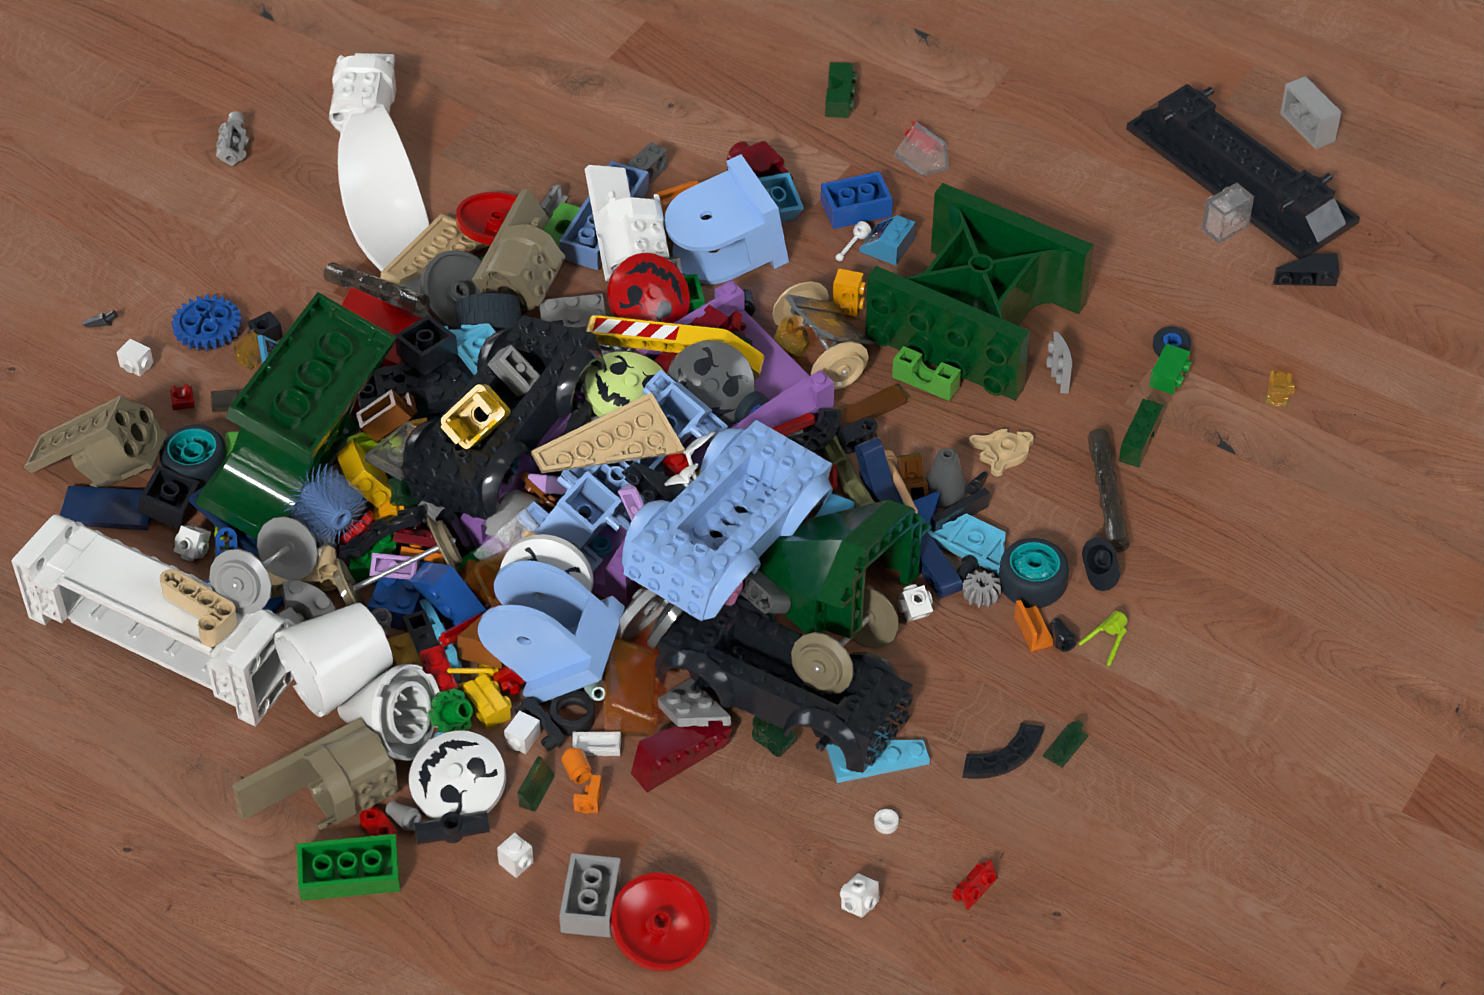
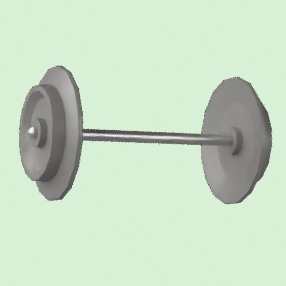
M276 517L263 525L257 540L260 559L252 553L241 549L226 550L215 558L210 567L209 576L212 591L231 601L235 605L236 613L252 614L265 607L271 597L272 589L268 570L276 576L287 580L301 579L311 573L317 563L318 549L315 538L309 529L298 520L289 517Z

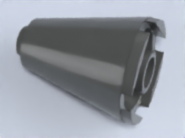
M950 448L939 450L927 474L926 481L928 482V495L934 492L940 493L939 508H946V506L954 505L965 499L967 496L965 487L967 485L958 453Z

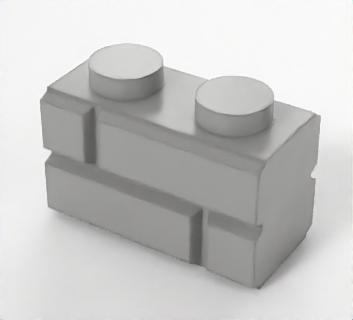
M512 345L499 350L487 364L517 397L527 393L540 377V374L533 369Z

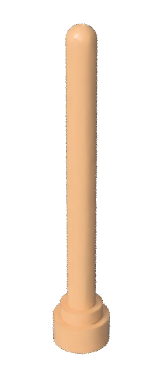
M885 450L892 480L904 504L914 508L917 514L918 510L896 468L897 458L892 451Z

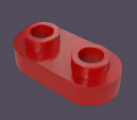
M371 807L360 813V826L368 837L379 836L383 832H387L385 835L396 834L397 839L395 827L379 808Z

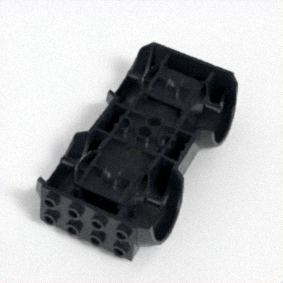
M523 315L513 328L497 331L488 337L478 355L477 373L441 418L470 390L480 384H487L509 407L510 415L492 431L495 432L493 436L490 433L479 444L468 449L463 448L459 443L455 444L441 428V418L428 420L415 427L406 440L403 450V464L400 467L412 497L417 501L428 502L437 507L441 506L450 509L453 512H461L473 518L477 517L487 520V518L496 514L499 510L498 496L501 483L511 486L514 482L513 476L506 475L512 462L523 453L528 455L532 461L534 460L531 455L532 450L535 449L559 417L567 415L572 411L571 405L574 390L582 393L586 390V384L578 381L589 365L599 367L604 373L607 371L596 335L591 332L574 329L573 327ZM509 345H512L533 369L540 374V377L528 392L519 397L487 365L499 350ZM517 401H520L514 408L513 404ZM480 406L476 409L477 419L485 422L489 415Z
M738 596L735 603L731 606L724 604L714 618L703 621L684 612L681 620L678 623H674L668 634L662 636L657 644L659 653L655 666H657L656 677L660 682L664 683L666 672L672 668L688 670L691 678L696 680L691 685L693 692L696 690V693H699L703 687H711L717 693L721 706H735L782 728L784 735L789 737L790 731L798 726L810 727L814 735L820 738L815 744L817 750L824 751L828 744L840 747L846 759V769L853 772L864 773L868 766L872 767L878 754L880 752L883 753L887 748L889 740L897 736L900 726L906 725L910 717L908 708L913 701V695H911L913 684L902 680L897 669L889 660L872 652H853L849 654L853 662L854 675L850 685L841 693L828 695L818 693L809 688L797 676L792 665L791 652L793 646L803 634L778 624L774 614L761 612L744 596Z

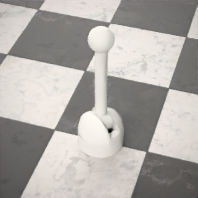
M859 221L853 229L854 237L843 251L836 255L837 261L844 259V255L857 239L861 240L869 236L872 230L867 223Z

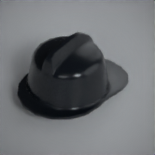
M1102 537L1091 538L1085 543L1082 550V559L1087 577L1095 589L1108 591L1115 587L1120 578L1119 555L1107 539Z

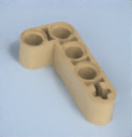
M330 546L318 548L315 567L310 574L301 579H283L268 570L272 583L270 598L282 597V581L308 583L323 592L336 589L337 585L333 576V572L338 570L335 549Z
M168 569L161 573L160 584L163 597L199 618L198 631L203 645L208 647L218 645L237 627L236 609L231 601L178 570Z

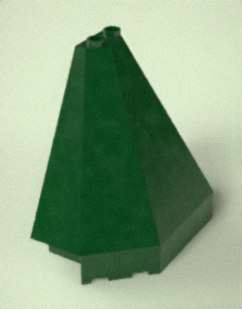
M884 500L802 521L793 535L779 536L758 558L761 563L758 570L788 594L791 605L789 611L784 615L805 634L829 631L851 639L862 629L866 568L877 558H885V567L900 572V584L908 586L919 576L921 537L932 526L925 523V519L921 515L916 514L914 508L891 500Z

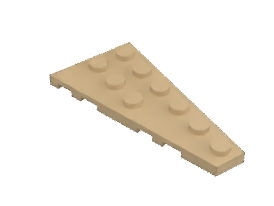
M440 214L381 271L380 278L391 284L401 286L421 277L426 264L442 252L460 250L472 254L489 245L466 237L458 229L455 219Z
M651 392L532 450L531 455L541 472L547 473L683 453L685 449Z

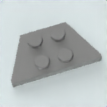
M692 678L658 698V707L678 727L708 726V721L721 720L723 726L731 725L730 715L703 689L699 693H696V690L695 692L691 690V685L695 682Z

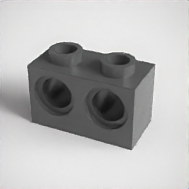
M650 142L626 165L647 171L650 185L668 168L667 150Z

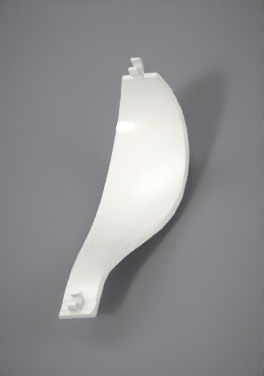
M369 93L361 97L363 108L350 110L343 124L338 147V175L342 202L350 229L366 256L382 271L430 223L413 169L398 131L384 104L374 106V103H371V94ZM421 277L401 286L395 285L406 300H408L414 315L421 318L427 315L431 316L421 298Z

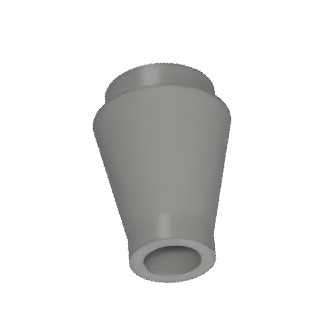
M391 801L386 806V813L405 831L415 830L414 823L421 822V815L415 808L399 804L395 801Z

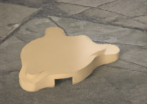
M1000 429L986 436L971 435L969 437V445L973 448L984 450L980 453V460L991 465V474L998 477L1007 468L1017 466L1026 460L1029 448L1034 441V437L1030 432L1017 431V434L1007 432L1008 429Z

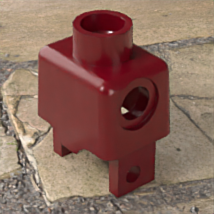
M742 141L733 145L729 150L727 161L742 155L757 178L788 173L784 167V159L766 141H761L751 146L747 142Z

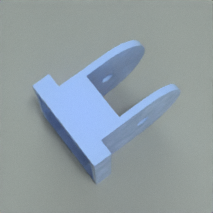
M742 155L726 161L728 171L677 195L665 212L664 222L666 231L674 242L673 257H680L682 275L697 274L700 284L727 282L770 262L774 269L789 263L778 207ZM719 249V251L716 252V253H710V252H709V251H713V250Z
M517 561L501 568L494 582V591L502 605L493 607L483 614L478 625V635L482 644L490 653L507 667L513 669L527 682L522 695L526 698L532 697L539 704L601 681L620 623L619 619L623 614L625 606L613 596L599 600L571 575L546 563ZM536 592H540L545 596L538 595Z

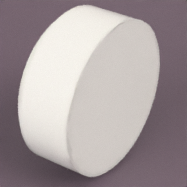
M882 809L876 813L874 826L877 831L883 834H890L898 828L899 817L896 812L890 809Z

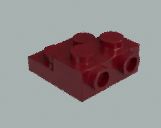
M412 526L399 530V533H394L393 541L399 547H409L412 544L422 546V550L426 551L437 545L430 527L429 531L420 530V526Z

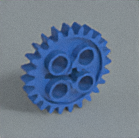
M208 294L205 295L204 299L197 296V301L189 299L188 305L182 303V309L177 308V314L173 315L172 329L177 341H181L182 346L188 344L189 349L196 346L197 351H200L202 347H205L206 351L209 350V347L217 350V345L219 344L225 347V341L232 342V337H237V331H241L240 325L242 320L240 310L237 309L236 304L232 305V300L225 302L224 296L219 300L217 295H214L212 299L209 298Z

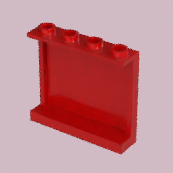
M353 287L350 288L342 303L343 307L392 335L399 333L422 319L417 315ZM395 342L381 363L385 366L405 363L403 359L397 356Z

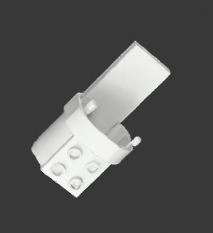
M355 53V56L345 58L340 55L337 58V65L334 68L332 78L334 91L329 119L341 134L343 124L350 110L363 108L361 97L364 94L370 93L371 103H374V106L384 104L389 113L390 106L395 101L396 82L394 54Z
M588 165L585 168L605 281H609L614 269L630 256L640 253H652L666 259L670 258L659 195L655 194L654 199L632 198L625 168Z

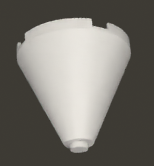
M401 664L370 681L340 704L337 709L340 718L347 724L361 718L365 725L380 737L391 758L411 761L414 760L420 749L431 740L434 728H438V726L434 727L431 725V718L428 712L433 708L431 699L440 691L434 677L431 674H426L422 670L423 667L413 664Z

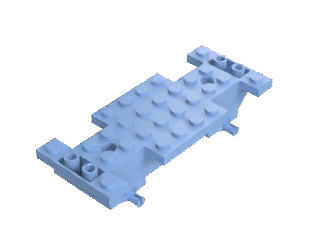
M661 369L646 384L642 391L645 395L652 392L681 444L692 434L696 438H700L708 433H719L728 428L723 421L712 413V409L681 383H676ZM710 437L708 441L711 443L715 437ZM669 455L563 470L557 482L567 490L551 513H547L533 501L519 516L518 520L535 535H552L573 544L586 557L594 573L602 564L603 559L587 547V545L607 524L615 531H618L621 526L628 531L632 522L618 493V490L623 486L631 484L622 474V471L632 463L637 462L665 474L662 460ZM639 493L643 504L648 503L643 495ZM579 513L586 514L588 518H584Z

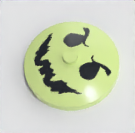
M625 351L609 353L603 356L607 367L605 373L597 366L591 365L584 381L586 384L584 396L592 411L598 417H602L645 396L642 391L646 384L660 369L664 373L665 371L653 360L637 353Z

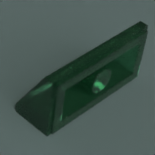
M538 756L517 792L519 807L533 812L538 809L555 777V774L542 757Z

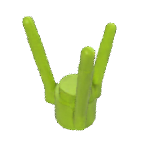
M1114 611L1101 625L1085 636L1079 642V645L1082 646L1100 631L1106 630L1111 635L1118 634L1106 663L1107 666H1110L1120 642L1127 632L1124 628L1128 622L1126 616L1119 611Z

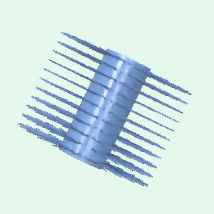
M317 472V482L314 481L312 473V482L304 486L302 491L298 490V492H301V497H299L301 499L293 500L296 503L301 502L295 505L298 510L294 515L301 514L302 517H299V519L303 522L307 519V527H311L313 524L314 527L310 530H313L317 536L320 534V538L325 533H328L330 536L332 530L335 533V529L338 530L340 537V529H343L344 533L345 526L348 525L350 520L353 521L351 517L358 516L351 515L353 514L351 513L353 512L352 508H350L351 505L355 507L360 502H354L356 496L351 497L352 491H349L350 488L344 487L343 482H338L337 477L329 480V476L326 478L322 475V483L320 484L319 473Z

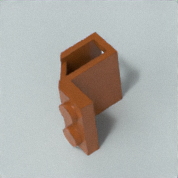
M391 389L356 414L360 429L377 442L411 419L418 411L414 397L410 393L400 397Z

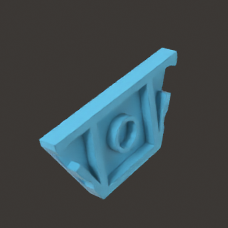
M489 323L461 325V329L449 330L456 335L458 355L474 375L477 373L480 349L485 340L495 333V330Z
M967 513L958 517L955 521L943 524L942 529L936 532L928 531L937 546L962 558L972 555L978 560V566L999 575L1000 561L1005 549L1006 532Z

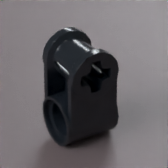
M863 418L859 421L840 426L836 437L844 452L850 454L855 452L856 445L870 440V436L871 439L878 438L876 433L878 425L872 418Z

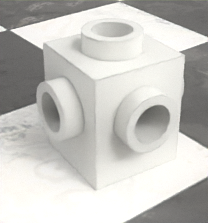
M194 525L181 526L179 533L175 537L174 552L181 554V558L188 561L204 558L209 549L208 541L211 532Z
M916 584L903 588L904 591L898 596L899 610L901 613L904 612L907 622L927 617L933 612L931 606L933 603L932 596L929 591H926L924 585L917 587Z
M857 874L847 884H844L840 891L842 909L863 917L879 902V883L861 874Z

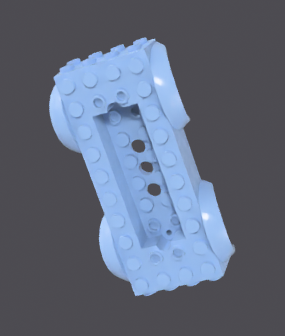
M755 420L747 429L730 428L722 430L712 440L705 453L700 475L672 502L664 500L651 501L642 506L630 524L624 542L622 556L624 575L700 621L714 618L751 571L754 574L758 571L761 565L758 558L779 536L793 535L819 501L825 503L833 490L828 480L832 463L758 420ZM742 506L746 508L747 513H737L734 508ZM723 523H730L732 525L726 526ZM718 531L723 537L713 538L710 536V532Z

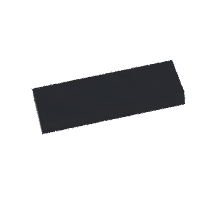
M983 488L932 516V528L930 530L936 532L942 529L943 524L955 521L966 513L973 516L989 506L990 492Z

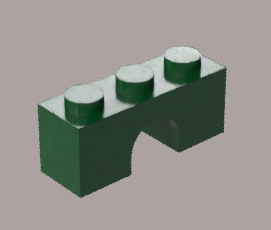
M830 62L825 117L849 118L850 110H854V98L851 97H855V85H852V83H856L857 72L853 71V63Z
M1142 399L1121 443L1120 462L1140 468L1147 453L1150 437L1155 436L1160 426L1164 405Z

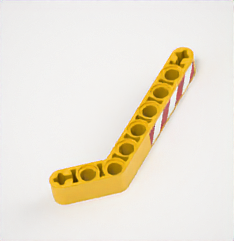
M599 315L591 316L586 328V332L596 335L600 345L679 353L687 346L696 342L706 340L720 341L734 347L746 358L752 369L754 379L760 377L765 358L757 349L725 329Z

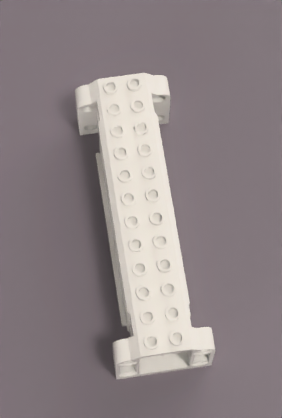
M57 514L53 515L11 560L30 619L46 626L51 619L63 623L68 618L71 623L212 689L215 697L236 707L239 719L255 727L294 679L290 671L288 673L285 672L274 641L275 634L280 630L296 625L293 621L283 619L272 611L260 609L252 614L236 613L237 627L218 645L213 647L205 646L201 643L199 637V618L163 597L160 575L165 570L175 569L212 590L211 584L199 580L193 574H186L173 565L169 566L154 556L150 557L143 554L137 548L128 547L117 539H111L98 530L94 531L87 528L81 522H75Z

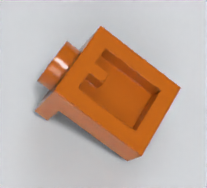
M591 775L590 784L585 786V794H574L573 804L575 811L585 814L599 812L603 791L600 775Z

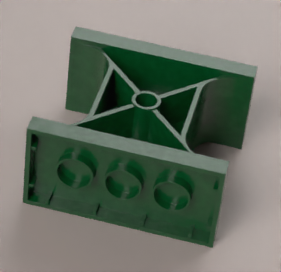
M942 183L934 193L931 253L936 254V258L924 272L911 277H902L875 266L867 277L865 335L869 336L879 346L888 345L899 351L904 346L922 354L923 362L936 367L943 362L961 370L960 379L964 378L976 383L992 395H1003L1016 401L1024 390L1030 334L1029 330L1019 325L1031 309L1041 304L1053 303L1076 314L1082 311L1087 303L1094 244Z
M317 292L229 406L226 418L241 427L232 451L201 490L196 505L257 540L263 525L273 518L297 517L299 514L289 516L288 514L293 510L291 506L296 503L293 500L301 497V492H298V490L302 491L304 486L312 482V473L314 481L317 472L319 477L323 470L327 474L330 473L328 470H332L331 468L338 461L336 454L347 445V439L350 436L358 433L360 428L359 422L349 416L357 396L392 349L396 337Z

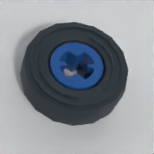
M1164 327L1158 330L1153 337V350L1159 357L1166 344L1190 351L1191 338L1181 328Z
M758 391L751 392L745 396L736 408L734 414L736 423L738 424L769 401L768 398Z

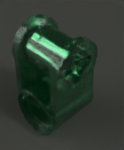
M394 477L387 481V486L391 491L389 499L391 505L410 508L420 504L421 501H417L412 497L404 477Z
M754 716L752 722L753 740L768 749L776 757H782L797 741V737L792 730L789 737L784 735L782 728Z

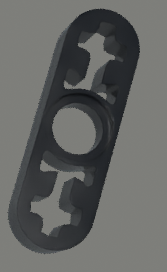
M442 509L435 518V521L442 520L445 523L452 538L456 539L455 544L461 558L475 550L476 547L457 515L449 509Z

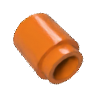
M574 747L567 749L561 757V761L570 780L574 781L575 784L587 782L591 778L592 768L583 750Z

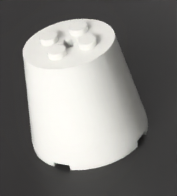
M355 603L285 628L274 636L281 664L286 673L291 672L297 683L293 686L305 705L318 717L329 714L393 664L392 652L385 637L384 629L378 624L371 612L361 603Z

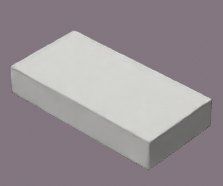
M573 732L572 748L582 749L585 756H620L621 732Z

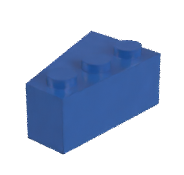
M425 562L409 580L451 623L452 627L478 613L483 614L487 611L451 565Z

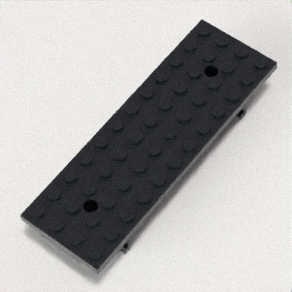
M1186 84L1141 112L1140 116L1127 123L1126 130L1298 259L1312 255L1359 223L1360 217L1334 198L1335 191L1327 186L1326 183L1333 180L1332 174L1328 172L1322 177H1317L1306 170L1298 172L1216 112V104L1208 99L1210 95L1214 94V89L1211 86L1203 91H1199Z

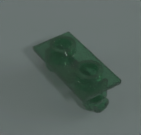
M1076 720L1068 724L1046 750L1043 757L1063 768L1089 736L1083 732L1082 722Z

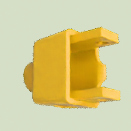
M476 385L441 418V428L455 444L459 443L463 448L468 449L479 444L510 415V409L489 385ZM479 406L489 415L485 422L479 421L476 417V409Z

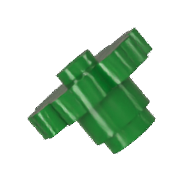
M455 688L438 692L431 699L433 708L429 710L428 714L431 718V725L434 727L438 726V732L467 731L472 726L470 720L474 715L472 702L468 699L465 700L463 691H458Z

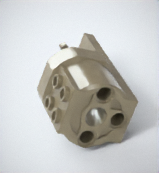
M521 189L472 279L481 293H506L520 299L521 314L541 304L565 259V254L561 252L552 237L543 231L549 218L529 189Z
M121 395L41 434L24 468L32 474L72 454L71 459L75 468L93 482L90 484V487L111 486L132 475L136 476L145 469H151L157 462L158 452L164 447V439L167 433L161 429L157 418L149 407L136 402H129Z
M361 718L232 784L237 812L242 820L308 786L313 799L327 817L316 823L319 829L328 827L327 823L329 822L337 825L363 810L370 809L374 804L388 799L398 792L395 763L387 753L380 737L370 730Z

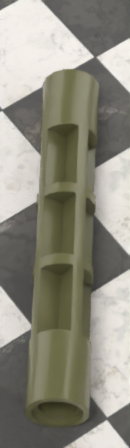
M835 435L832 441L819 451L832 465H837V479L849 500L854 501V508L876 503L873 501L863 480L860 479L851 460L845 454Z

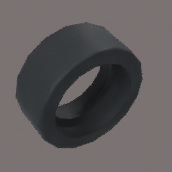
M578 690L555 697L550 706L551 720L563 735L573 736V732H588L594 725L596 718L594 702L588 694ZM572 705L580 706L587 711L583 718L575 721H568L559 716V712L563 708Z

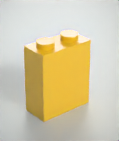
M353 440L336 454L346 480L351 482V486L355 485L357 491L361 490L362 492H359V494L364 496L374 506L378 508L394 494L382 464Z

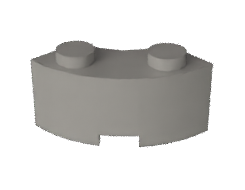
M518 489L510 493L506 492L499 504L497 513L487 518L485 534L507 543L517 542L526 527L518 520L519 516L533 501L539 505L540 498Z
M282 581V598L285 610L291 607L296 613H301L305 621L335 610L330 598L317 587L299 581Z

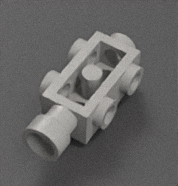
M231 112L228 115L227 123H223L218 131L219 140L216 144V157L230 166H234L238 161L241 162L246 156V151L243 149L248 142V137H246V130L242 128L244 116L240 112Z

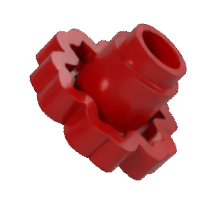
M367 510L357 518L360 521L354 522L353 520L350 527H347L344 530L345 532H342L340 537L338 536L335 540L337 543L339 541V545L345 546L356 534L360 536L369 530L368 524L376 516L370 510Z

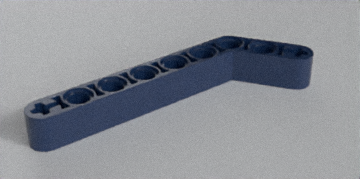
M876 437L856 445L855 452L864 484L873 501L891 500L905 505L893 484L881 441ZM926 532L921 537L919 571L940 599L962 591L963 585L959 575L929 533Z

